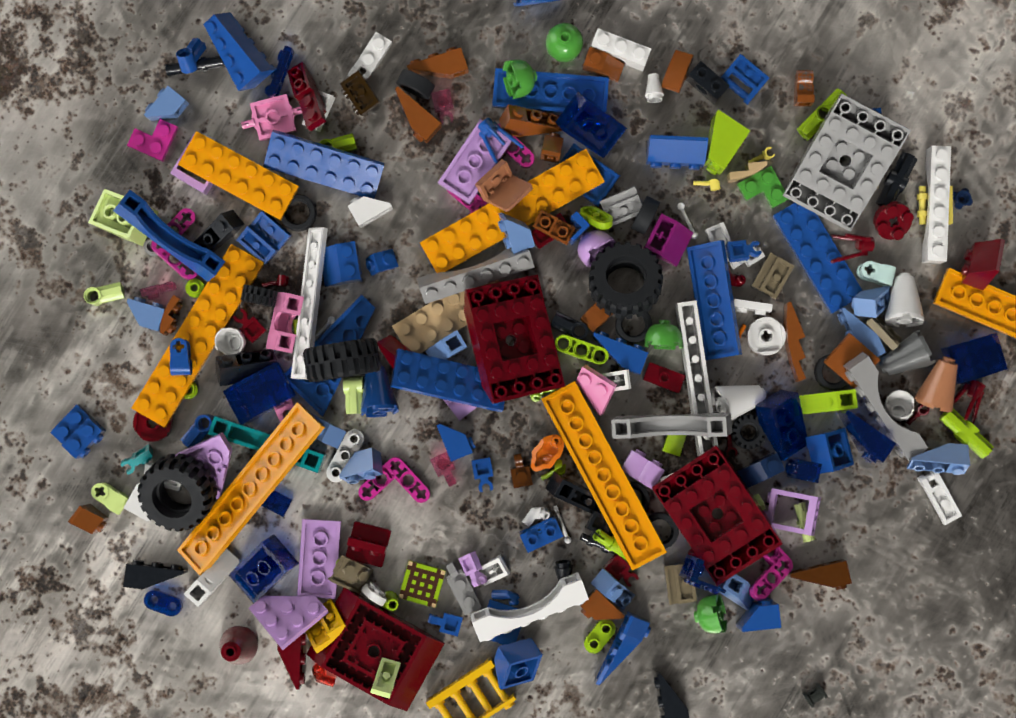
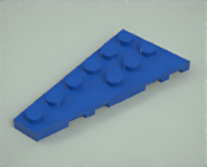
M361 294L314 343V347L361 339L376 308ZM291 366L282 378L324 417L342 378L309 382L306 379H292Z

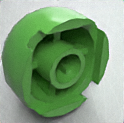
M570 23L556 24L549 30L546 36L545 46L547 53L558 62L574 60L583 48V38L579 29Z
M520 59L506 61L503 65V71H506L507 77H503V81L510 97L514 96L512 99L527 96L533 90L535 81H537L536 71L526 61Z
M659 320V324H654L647 330L644 347L649 348V344L654 345V349L675 350L676 346H679V349H683L681 330L676 325H672L670 320Z
M714 594L702 598L697 605V611H694L695 622L699 623L705 632L724 633L727 630V620H724L726 609L721 595Z

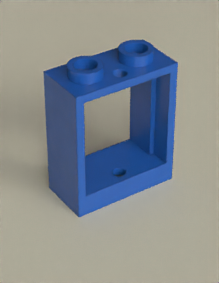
M554 516L519 532L528 553L564 537Z

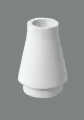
M651 73L648 75L645 98H647L649 103H659L664 96L659 74Z

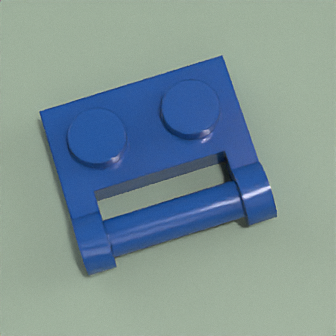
M741 54L721 76L730 85L729 88L740 96L746 105L750 103L770 78ZM733 74L752 91L748 94L733 82L729 76Z

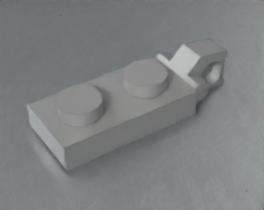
M453 562L447 564L446 568L449 572V575L446 576L447 582L464 615L481 608L482 604L462 568L457 570Z

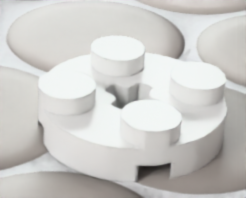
M762 317L750 324L746 335L747 343L755 353L764 356L777 353L784 345L786 332L782 324L774 318ZM764 331H767V334H771L768 342L761 338Z

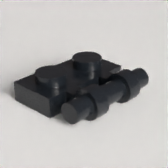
M593 510L585 528L591 530V534L582 533L580 540L586 542V545L590 547L595 546L604 553L609 552L615 555L616 553L606 550L604 545L593 540L594 533L598 535L595 532L597 529H601L609 536H614L602 513Z

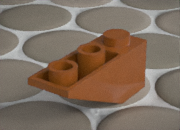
M451 47L445 53H433L427 59H415L407 65L408 70L417 74L453 79L469 73L461 47Z
M511 104L507 105L499 119L500 127L511 136L516 137L562 131L560 115Z

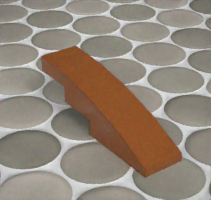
M788 302L784 304L783 327L786 332L785 347L795 382L806 379L799 360L806 358L799 342L800 339L805 338V334L792 303Z

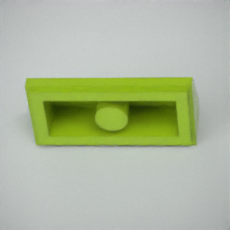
M666 435L661 451L680 457L686 435Z

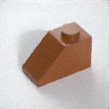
M589 47L582 70L601 77H609V80L618 82L624 63L609 53Z
M545 134L540 160L559 164L564 138L560 137V134Z
M87 504L79 506L68 522L90 534L101 533L104 530L109 517L93 505Z
M596 588L588 595L589 600L580 605L583 608L581 612L588 619L592 617L595 620L623 619L625 617L624 613Z

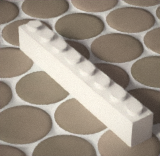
M697 300L675 304L678 328L681 330L683 349L681 350L691 414H714ZM694 435L697 456L702 455L715 445L718 446L717 437Z

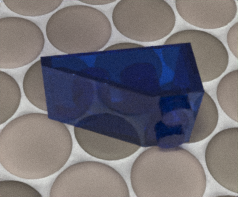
M579 91L555 122L563 132L602 158H605L627 129L626 126Z
M997 332L941 348L943 357L953 358L955 363L958 364L956 384L972 381L1008 369Z
M279 362L267 366L223 391L240 425L253 422L296 396Z
M780 389L755 405L759 424L781 461H785L806 446L805 437H807V432L797 392Z
M839 410L837 414L857 450L862 453L861 457L869 463H883L896 443L851 411Z
M273 534L261 542L229 576L254 604L288 575L299 562Z

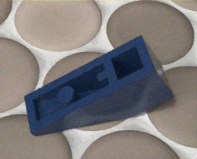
M773 452L737 470V473L747 488L786 469L778 454Z

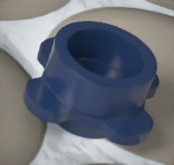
M963 188L959 192H953L954 207L960 210L963 206L972 205L973 200L967 188Z

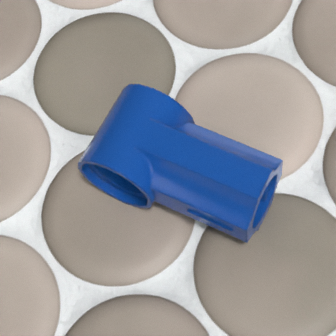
M193 38L186 48L176 52L182 73H193L198 68L196 62L206 50L205 42H202L199 38Z
M211 414L199 415L194 424L180 439L182 443L188 448L200 443L208 434L214 416ZM203 418L209 420L207 428L202 425Z

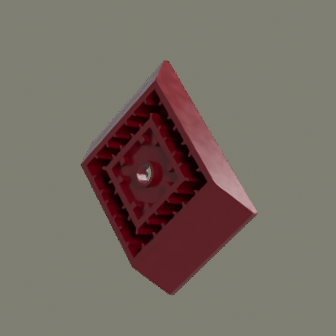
M538 274L465 290L464 314L481 384L492 404L565 387ZM507 336L513 337V346H509L506 343Z
M717 445L652 487V490L717 586L783 544L774 526L733 465ZM715 508H720L723 511V517L720 519L715 518L712 511Z
M343 587L335 602V606L346 625L345 628L322 651L316 653L311 645L306 655L323 669L383 703L408 711L445 642L360 594ZM371 646L379 648L380 653L378 656H371L369 654ZM382 657L401 663L390 699L371 693Z

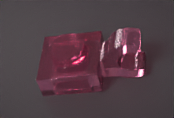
M447 451L430 459L438 477L444 475L449 487L457 484L451 472L456 468L453 461L451 462Z

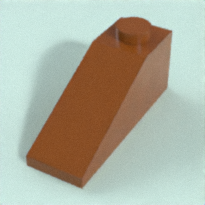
M397 86L395 90L414 132L413 136L419 142L424 141L428 143L442 127L441 123Z

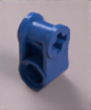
M176 338L170 343V373L172 376L192 375L190 343L185 339ZM180 343L184 345V348L181 349V352L180 350L176 349V347L179 346Z

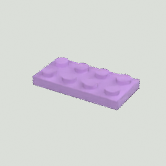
M481 119L438 181L439 185L469 205L479 192L475 183L497 164L494 163L483 139L479 135L481 131L478 129V126L482 122ZM498 131L497 133L504 140L505 145H502L494 136L491 138L487 136V139L499 162L512 141Z
M302 519L297 596L337 598V584L332 583L328 578L333 575L332 571L336 566V561L339 559L342 521Z

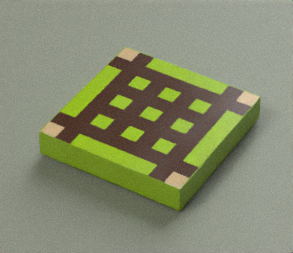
M409 560L398 598L436 608L446 570Z

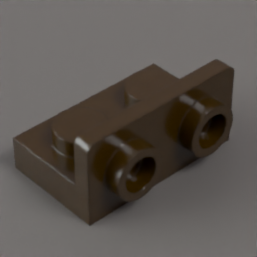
M359 70L340 83L343 88L341 90L343 95L347 99L350 98L353 103L352 108L357 115L360 114L366 117L370 110L381 103Z

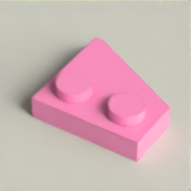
M586 364L582 366L576 379V384L597 414L600 416L604 414L617 384Z

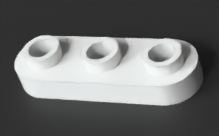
M353 429L346 433L327 468L326 475L330 481H342L339 475L337 477L333 475V470L337 469L340 474L354 452L360 451L365 440L364 434L360 430ZM353 435H356L358 438L355 443L351 441ZM344 452L349 455L346 460L342 458V453Z

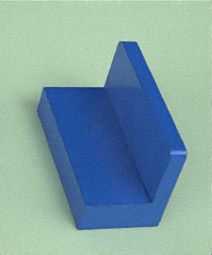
M577 211L570 218V223L578 230L570 239L569 243L571 245L582 234L587 232L590 226Z

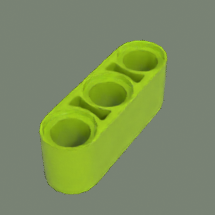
M560 335L555 340L556 350L563 354L596 365H602L608 360V351L603 347L568 335ZM562 338L566 339L569 343L566 349H561L558 346V341ZM578 345L586 347L585 355H579L576 352ZM596 351L604 353L605 358L603 361L595 359L594 354Z

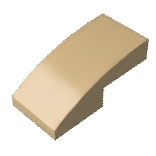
M767 161L747 163L745 171L729 172L727 182H736L753 176L767 166Z

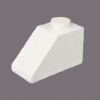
M358 196L350 201L351 204L348 205L360 228L393 210L390 203L365 196L362 198Z

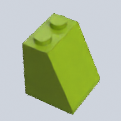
M719 109L711 120L704 165L707 167L706 170L713 175H720L750 133L749 129Z

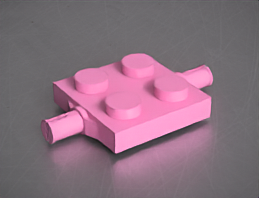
M283 94L250 103L252 119L241 122L243 130L254 127L257 130L259 140L264 141L270 139L273 129L287 134L297 132L295 115L302 114L300 106L292 108L288 95Z

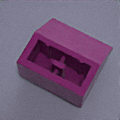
M661 213L643 249L648 248L651 250L652 256L656 255L658 259L677 267L693 232L678 221Z

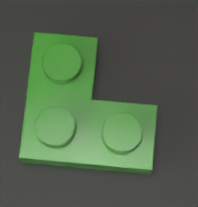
M772 166L737 184L745 201L762 192L771 209L789 200L783 196L785 190Z

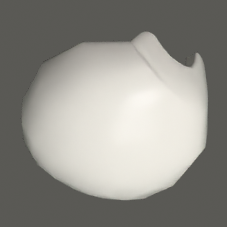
M228 327L222 328L216 333L214 343L216 350L224 355L242 353L246 340L240 330Z
M904 390L892 391L886 398L885 411L892 420H907L914 411V397Z

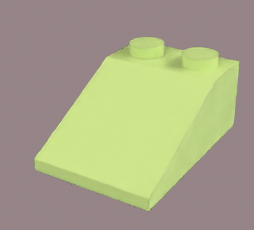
M104 189L88 223L143 247L147 236L113 211L124 196ZM151 208L158 215L159 212Z

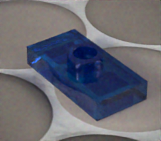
M274 490L261 506L284 517L293 499Z

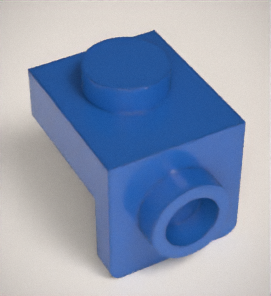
M393 249L373 253L366 258V268L371 276L399 267Z

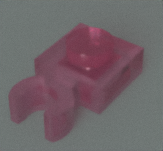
M450 89L431 93L435 113L441 112L439 116L441 125H444L443 118L445 116H448L451 123H453V115L449 112V110L454 109Z
M170 281L161 285L157 284L142 288L140 292L142 297L154 300L160 298V294L177 290L175 282Z

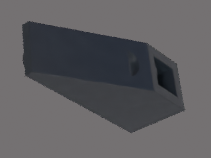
M234 210L221 213L193 243L215 252L245 224Z
M272 349L215 357V375L219 386L239 384L276 364L277 359Z
M133 559L132 562L126 564L123 587L145 589L188 572V569H182V565L171 564V567L163 566L164 563L152 562V565L144 564V560Z
M656 671L657 677H654L655 688H659L660 691L657 701L659 708H663L664 714L660 717L689 718L686 705L662 674Z

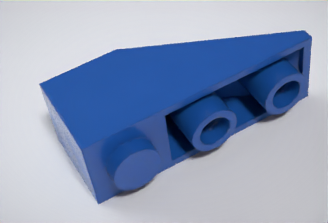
M602 331L593 333V338L608 351L610 357L620 368L624 370L629 369L630 372L638 375L641 374L648 355L645 347L634 344V347L627 345L626 340L618 337L616 340L608 338L609 334Z

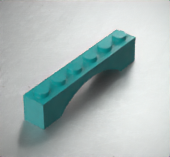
M214 416L208 435L211 436L223 432L229 442L257 451L271 435L220 416ZM308 448L295 465L320 473L327 454Z

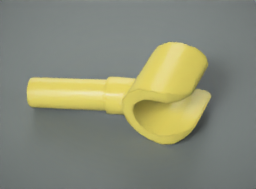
M767 147L762 151V154L749 160L748 163L758 162L763 159L770 160L775 156V154L772 156L767 155V151L772 147Z
M717 179L693 181V185H710V191L720 190V182Z

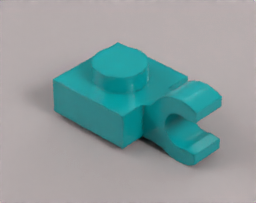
M148 444L133 453L131 457L121 461V467L126 464L131 466V468L126 470L127 475L134 472L135 465L138 466L141 463L144 465L152 459L153 448Z

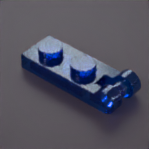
M284 46V49L280 50L277 60L279 63L276 70L271 74L272 82L265 88V94L268 98L276 97L280 94L295 53L291 47Z

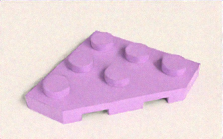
M223 432L179 452L180 454H185L187 458L189 456L195 457V461H201L205 464L204 468L211 471L212 474L210 476L215 478L216 481L214 487L217 488V495L215 497L218 499L222 495L233 449Z
M263 596L249 607L252 614L282 650L329 613L316 596Z

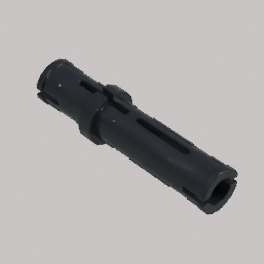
M204 56L196 62L198 68L195 72H208V70L224 68L225 66L220 56L211 58ZM179 63L165 64L167 76L185 74L181 72Z

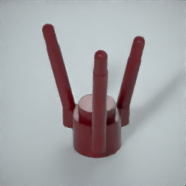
M848 233L845 236L831 234V238L855 241V248L860 252L838 257L830 262L835 263L859 256H868V252L874 250V238Z
M971 380L970 384L965 383L962 390L954 398L955 404L967 391L966 395L972 399L964 420H968L975 404L971 419L973 424L975 423L980 402L984 395L983 391L986 387L979 381Z

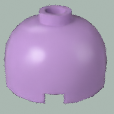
M592 230L585 232L580 237L577 248L579 258L587 267L589 265L591 268L592 262L596 261V255L599 252L603 253L604 248L610 246V248L614 247L616 241L605 231Z

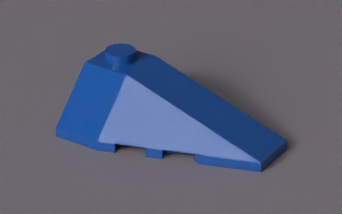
M627 611L595 679L597 685H600L644 637H648L651 630L648 620Z

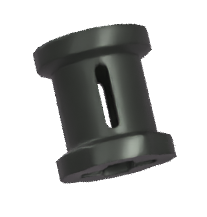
M819 683L807 693H802L812 708L821 699L828 698Z

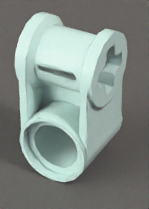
M867 261L857 267L856 274L861 280L873 282L880 286L892 287L896 267ZM867 267V270L870 271V273L867 274V271L864 270V268Z

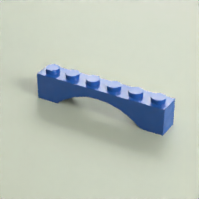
M131 190L125 194L113 210L207 282L218 273L225 263L223 259L211 250L189 241L171 229L154 213L145 200Z

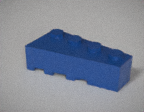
M231 12L214 14L203 24L238 91L254 89L276 70L273 64H269L266 61L267 57L265 54L259 52L254 46L255 42L252 38H248L245 35V30Z

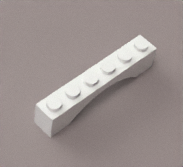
M931 146L926 149L925 170L928 184V209L922 244V263L941 264L947 262L951 146Z
M579 572L561 578L547 596L528 607L515 610H498L487 607L470 614L479 641H489L497 635L510 633L513 629L520 626H528L531 622L538 619L543 620L556 612L560 613L574 605H581L589 600Z

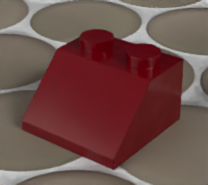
M996 239L975 242L970 249H967L963 257L966 261L960 273L963 275L961 283L984 290L1000 271L1005 240Z

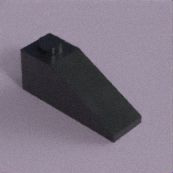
M553 473L545 487L548 492L554 497L589 513H592L593 510L601 513L589 489L561 474Z

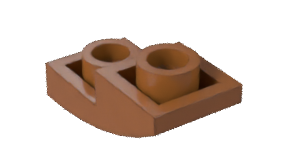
M675 50L664 76L662 88L680 93L694 55Z
M543 210L540 211L532 226L567 246L576 230L575 227Z
M173 295L161 320L160 333L166 336L176 330V323L179 320L173 317V315L179 313L183 307L182 302L184 300L176 295Z
M595 303L580 320L592 332H595L610 316L605 313L604 308L600 310Z

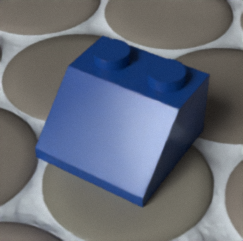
M355 241L334 244L325 248L323 265L325 287L363 281L358 246Z
M443 424L436 425L451 462L474 452L475 444L472 437L468 438L467 434Z
M846 428L805 437L814 475L834 472L854 465Z
M769 597L753 602L749 610H746L737 621L736 627L742 632L781 628L779 604Z
M532 638L521 639L517 642L498 646L494 663L500 690L534 681L543 654Z

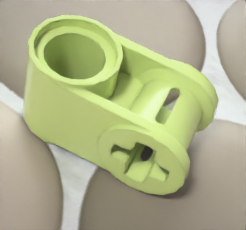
M106 482L97 483L91 489L92 497L117 515L121 514L129 499V496ZM104 487L103 491L105 494L99 495L100 490L98 489Z

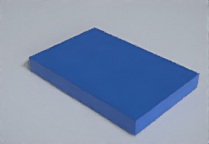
M573 143L560 163L581 152L583 149ZM590 155L605 182L581 196L599 207V201L607 196L620 175Z

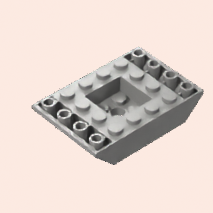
M841 93L828 111L794 170L783 196L851 232L911 130ZM843 155H848L851 161L847 165H842L840 158Z

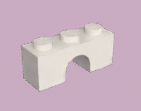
M599 28L591 45L592 48L609 53L613 57L623 60L626 66L642 72L651 51L649 47Z

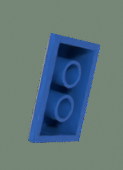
M650 135L647 141L646 165H650L651 168H662V165L669 166L670 169H681V166L688 167L689 170H700V167L705 165L708 138Z

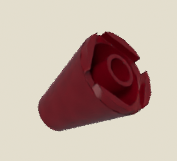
M243 626L229 628L220 639L219 648L221 655L226 661L235 665H242L251 661L258 649V639L255 633L250 628Z

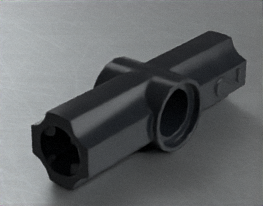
M902 152L894 169L889 172L884 181L885 186L876 201L878 206L891 204L890 202L896 201L899 194L903 192L910 178L908 177L918 160L915 156Z

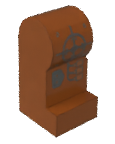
M813 70L796 71L794 106L811 107L814 104Z

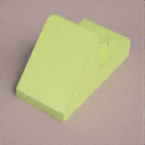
M382 657L371 689L372 694L390 699L400 662Z

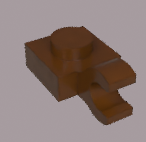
M521 453L515 454L516 468L510 469L514 488L533 485L530 467L523 466Z

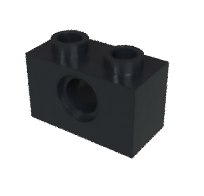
M702 61L696 65L686 78L688 83L713 104L721 98L730 86Z

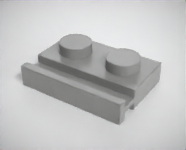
M635 186L599 201L603 211L613 216V226L637 216L643 205Z

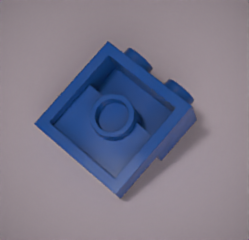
M76 404L50 433L62 443L61 446L75 459L86 457L91 451L89 448L94 443L98 444L104 438L103 433L106 430L79 404Z

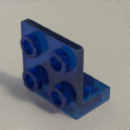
M687 554L679 575L685 578L684 582L700 588L702 585L701 589L716 595L719 592L725 593V589L698 579L705 569L704 560Z

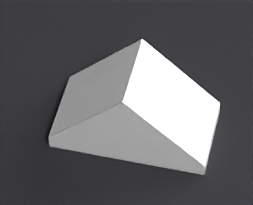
M629 369L602 374L617 384L614 391L631 389Z
M136 484L124 509L146 521H150L147 518L148 514L146 511L143 512L140 507L142 502L139 503L138 501L140 493L137 491L139 484Z
M501 554L481 565L483 569L479 570L487 577V582L484 583V586L510 574V569Z

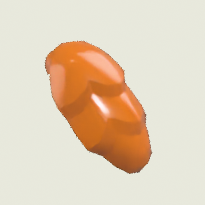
M549 435L540 440L539 444L531 452V468L533 471L550 469L556 460L561 457L564 449V441L561 436Z

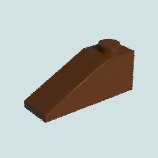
M844 559L793 570L787 575L790 578L832 587L836 590L845 589L847 584H852L847 561Z

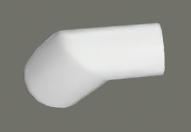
M533 507L522 522L530 527L535 519H548L550 512L546 507Z

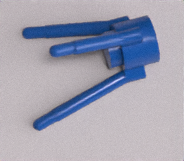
M486 118L479 124L478 129L481 131L479 135L483 139L494 163H498V160L487 136L488 138L494 136L502 145H505L504 140L497 133L499 131L520 148H524V145L501 128L496 121L493 122L490 118Z

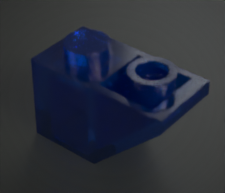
M790 458V461L786 463L785 473H787L789 478L818 483L822 464Z

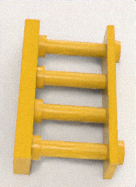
M489 658L426 699V704L429 709L432 707L438 708L443 718H453L444 705V700L451 696V698L456 700L467 718H489L503 708L507 710L515 704L516 695L513 693L508 696L504 689L500 690L498 679L493 673L495 663L492 658ZM482 675L488 678L502 700L493 707L477 684V678ZM466 685L472 689L486 711L478 717H475L460 694L462 692L460 689Z

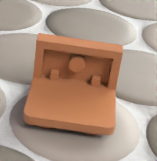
M503 159L475 183L484 201L505 212L514 208L533 189L530 183L514 176L507 161Z

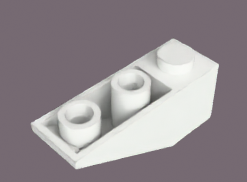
M227 548L212 567L207 569L189 587L184 595L199 607L240 564L241 560Z

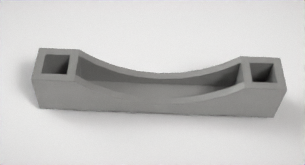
M505 249L495 257L478 265L450 272H434L417 278V282L424 303L427 304L463 292L466 289L475 288L535 267L529 249L513 254L510 249Z
M862 352L843 365L846 369V377L850 382L854 381L857 386L855 388L857 394L861 398H865L867 401L865 406L871 413H875L876 423L880 428L884 427L887 432L885 436L890 443L894 442L896 446L894 450L898 456L910 461L912 457L927 450L928 447L918 432L896 423L885 411L878 392L879 371L870 357Z
M731 413L617 416L611 419L613 439L660 435L723 437L732 433Z

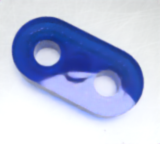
M151 590L144 597V604L148 609L167 616H175L183 608L180 598L159 590ZM153 596L158 598L157 603L153 602ZM172 602L176 604L175 609L170 607Z

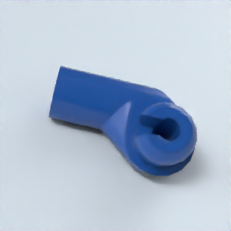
M492 590L491 596L493 600L509 599L510 606L519 604L520 597L517 593L509 590Z

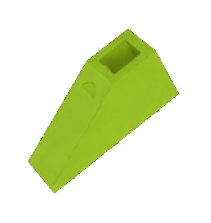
M855 389L793 396L796 415L858 408Z

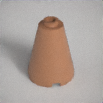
M944 356L943 359H938L914 398L916 402L932 409L936 407L940 408V411L952 412L958 369L955 359Z

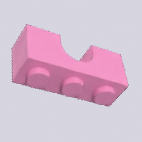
M278 292L266 344L267 349L286 353L293 352L296 334L292 333V323L294 318L301 314L303 296Z

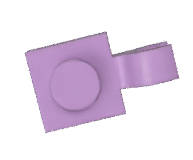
M475 551L459 558L462 569L466 576H470L474 588L479 586L480 583L482 585L487 582V577L479 571L483 568Z

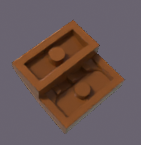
M848 333L823 362L855 389L857 386L854 381L850 382L845 375L846 369L843 365L862 352L870 357L875 366L880 359L852 334Z

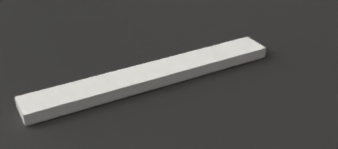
M312 227L308 229L301 296L304 299L301 314L298 316L291 372L292 379L308 380L303 352L306 348L314 347L328 231L325 227Z

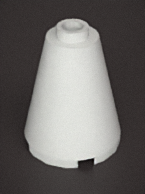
M900 273L894 279L885 315V323L893 327H899V324H906V327L922 325L924 314L915 278L910 273Z
M759 385L715 386L710 390L712 406L715 405L716 411L713 413H731V421L763 404L764 399H766V392Z

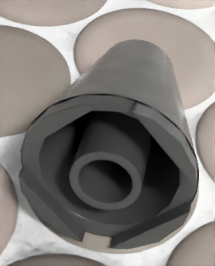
M919 329L900 342L895 350H890L880 358L882 362L879 365L883 373L887 372L888 375H893L936 364L935 359L930 360L932 352L923 335L918 336L920 334Z

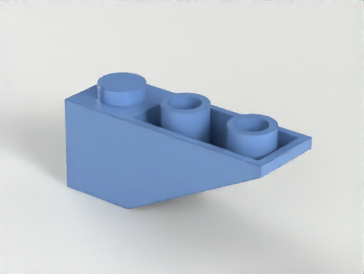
M846 308L838 310L839 314L837 317L841 325L844 324L846 328V336L848 333L852 334L876 356L886 353L879 336Z
M955 443L942 445L912 457L907 465V469L933 471L934 473L945 472L954 475L965 474L970 466L969 446Z

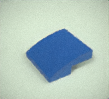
M261 211L254 221L244 229L237 238V241L266 265L284 246L292 234L268 213Z

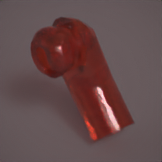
M316 663L312 667V673L316 682L333 688L336 678L327 676L325 669Z

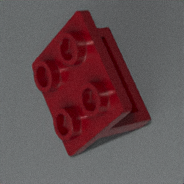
M355 521L351 536L348 537L346 556L358 562L381 568L392 531Z

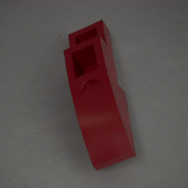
M300 62L288 70L287 73L294 97L299 101L306 128L312 131L326 122L324 114L327 111L309 70L304 62Z

